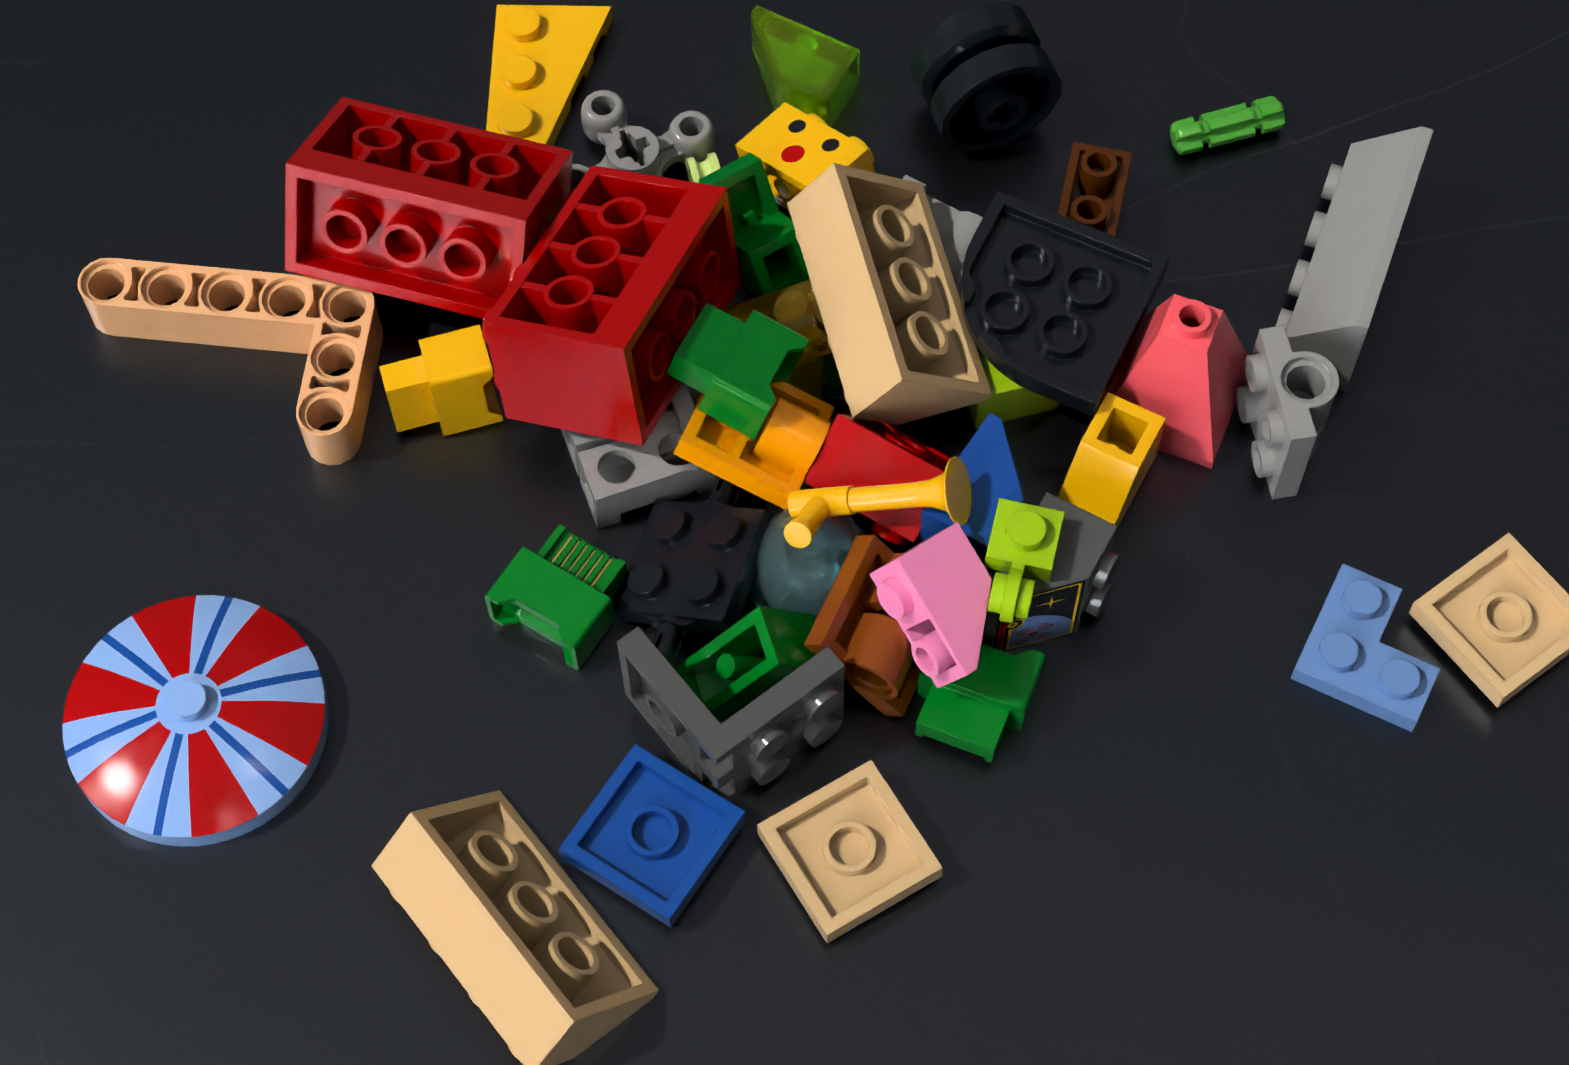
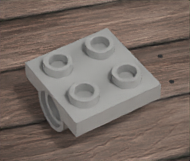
M1282 325L1259 329L1253 353L1245 358L1246 377L1244 384L1237 387L1236 404L1240 420L1243 424H1251L1255 438L1251 446L1253 467L1258 478L1266 477L1272 499L1297 495L1308 461L1317 450L1339 387V375L1335 366L1327 358L1315 352H1292L1285 326Z

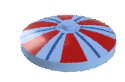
M217 595L180 597L155 604L130 616L114 627L94 646L82 662L68 691L62 723L63 743L70 770L78 785L92 805L116 827L143 840L162 845L179 847L210 845L234 839L264 825L285 809L303 790L313 775L325 747L329 726V703L323 677L308 645L279 616L259 605L233 597Z

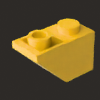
M1108 392L1078 446L1058 498L1119 526L1158 453L1166 418Z

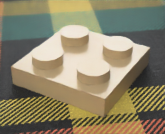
M1507 533L1414 601L1409 611V614L1497 708L1569 655V594L1510 533Z
M872 760L757 824V834L826 943L831 942L942 877L943 867Z

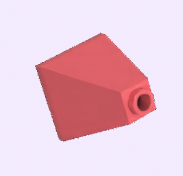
M1173 294L1144 316L1107 393L1109 392L1166 418L1158 451L1212 469L1236 406L1237 387L1244 384L1246 377L1245 358L1247 353L1224 310L1206 305L1199 300Z

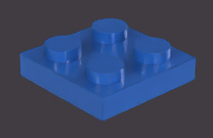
M634 744L558 850L561 859L671 928L745 823L746 815L744 810L637 744Z

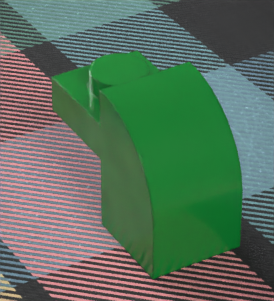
M748 153L699 179V183L727 188L741 281L750 293L768 305L811 282L800 245L796 239L792 219L779 211L760 158L752 153Z

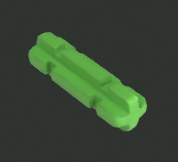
M1268 96L1253 100L1249 108H1247L1246 103L1201 114L1199 121L1196 122L1193 117L1178 120L1170 125L1171 143L1174 150L1179 155L1184 156L1202 151L1203 144L1208 143L1209 148L1254 137L1256 130L1259 129L1261 134L1277 131L1285 125L1284 108L1281 101H1278L1275 96Z

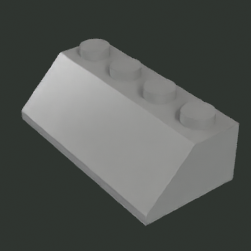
M1420 126L1351 143L1344 166L1331 164L1321 194V198L1330 200L1331 204L1327 214L1319 211L1314 213L1304 243L1305 246L1315 248L1311 262L1302 259L1298 260L1287 293L1298 297L1294 311L1281 309L1276 326H1285L1292 352H1315L1327 358L1335 366L1339 375L1338 390L1345 392L1347 390L1434 131L1433 129Z

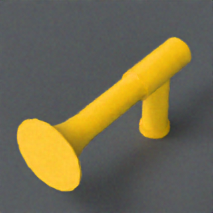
M954 456L949 459L942 474L929 480L865 487L850 485L792 490L788 495V511L793 520L785 526L784 537L791 546L804 548L811 543L815 532L827 517L854 515L857 512L914 507L943 510L949 514L954 524L958 522L960 526H963L968 521L972 505V488L969 473L962 459Z

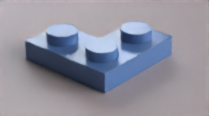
M1342 563L1290 679L1412 732L1440 668L1379 642L1402 592V588Z

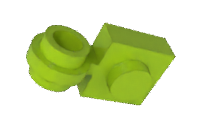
M999 498L984 567L987 569L1009 573L995 572L987 611L1000 614L999 621L1012 624L1014 617L1028 619L1036 580L1023 578V576L1050 582L1063 524L1064 511Z

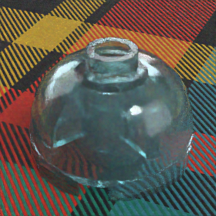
M783 509L771 517L761 537L757 552L756 574L750 587L753 602L757 607L765 606L810 613L814 615L816 620L856 536L866 535V533L849 515L827 517L815 532L811 543L807 547L795 548L784 537V528L793 518L790 516L788 509Z

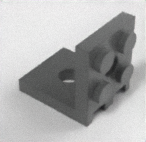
M639 626L617 641L625 695L697 782L729 802L755 782L759 785H765L773 781L787 768L790 763L789 757L808 743L811 747L821 745L832 737L842 724L841 719L844 717L845 665L828 646L720 724Z

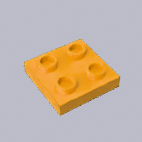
M785 381L772 383L771 388L776 400L757 437L753 440L698 410L705 395L701 393L673 454L788 511V495L792 490H800L804 478L831 425L829 420L835 407Z

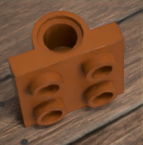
M875 534L857 535L804 646L815 655L828 646L845 665V682L884 716L903 717L918 686L921 670L913 659L912 645L899 623L881 606L877 596V586L869 575L903 553H894Z

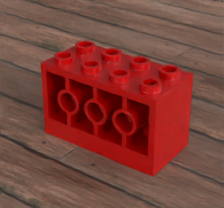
M342 97L285 163V271L484 319L488 308L495 305L511 282L515 269L523 265L538 243L543 229L550 226L564 206L570 192L573 151Z
M591 165L577 187L569 192L564 206L550 226L543 229L538 243L523 265L515 269L511 282L495 305L490 306L485 313L482 322V335L484 341L488 343L494 367V383L497 390L500 391L506 418L642 446L645 444L682 383L666 373L675 353L707 302L725 312L742 285L726 187Z

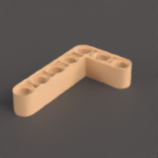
M100 258L90 262L82 269L78 277V290L96 328L104 334L119 337L308 354L296 406V419L310 456L322 464L340 465L349 461L358 452L362 442L383 340V327L372 292L305 275L122 258ZM118 294V295H117L116 297H114V298L107 299L108 297H110V296H112V295ZM178 300L176 303H173L171 305H165L170 301ZM239 305L231 311H224L228 307ZM291 311H300L293 316L283 317ZM360 316L359 319L353 322H343L347 318ZM339 369H350L343 375L331 376L333 372ZM329 422H339L335 428L330 430H318L322 425Z

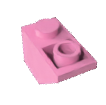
M956 522L869 574L877 586V596L881 606L892 618L897 620L912 645L911 652L915 663L924 674L931 677L937 689L977 670L992 583L989 573L959 523Z

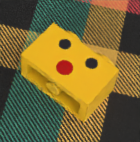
M786 102L735 144L739 158L752 153L761 159L776 203L789 210L787 203L833 163L875 173L873 153L861 139L855 136L848 137L829 127L818 115L814 113L806 114Z

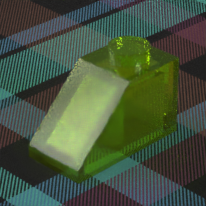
M756 5L751 12L752 50L774 111L786 102L806 114L814 113L818 115L829 127H832L859 85L860 49Z

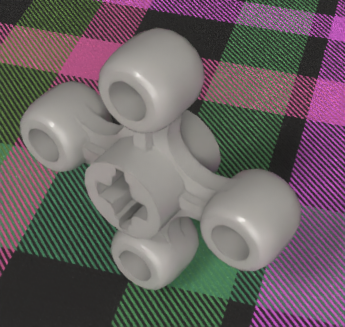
M610 90L594 91L582 103L581 123L585 135L591 141L604 145L606 148V155L595 166L663 177L666 169L676 162L685 164V159L688 157H694L696 161L702 162L707 158V153H712L715 150L716 135L711 119L699 111L689 110L680 113L670 123L669 130L663 135L656 137L650 130L644 127L628 126V111L625 102L615 92ZM572 164L570 191L577 187L589 170V167L582 164Z

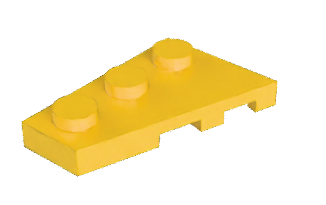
M497 5L486 130L553 146L572 107L571 99L582 76H587L594 61L593 52L601 36H606L613 21L612 7Z

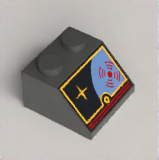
M1046 492L1039 506L1065 512L1050 582L1023 576V578L1036 580L1028 619L1014 617L1011 624L999 621L1000 614L987 611L982 644L1009 652L1077 634L1087 614L1098 617L1114 587V583L1110 580L1121 557L1120 554L1112 551L1118 526Z

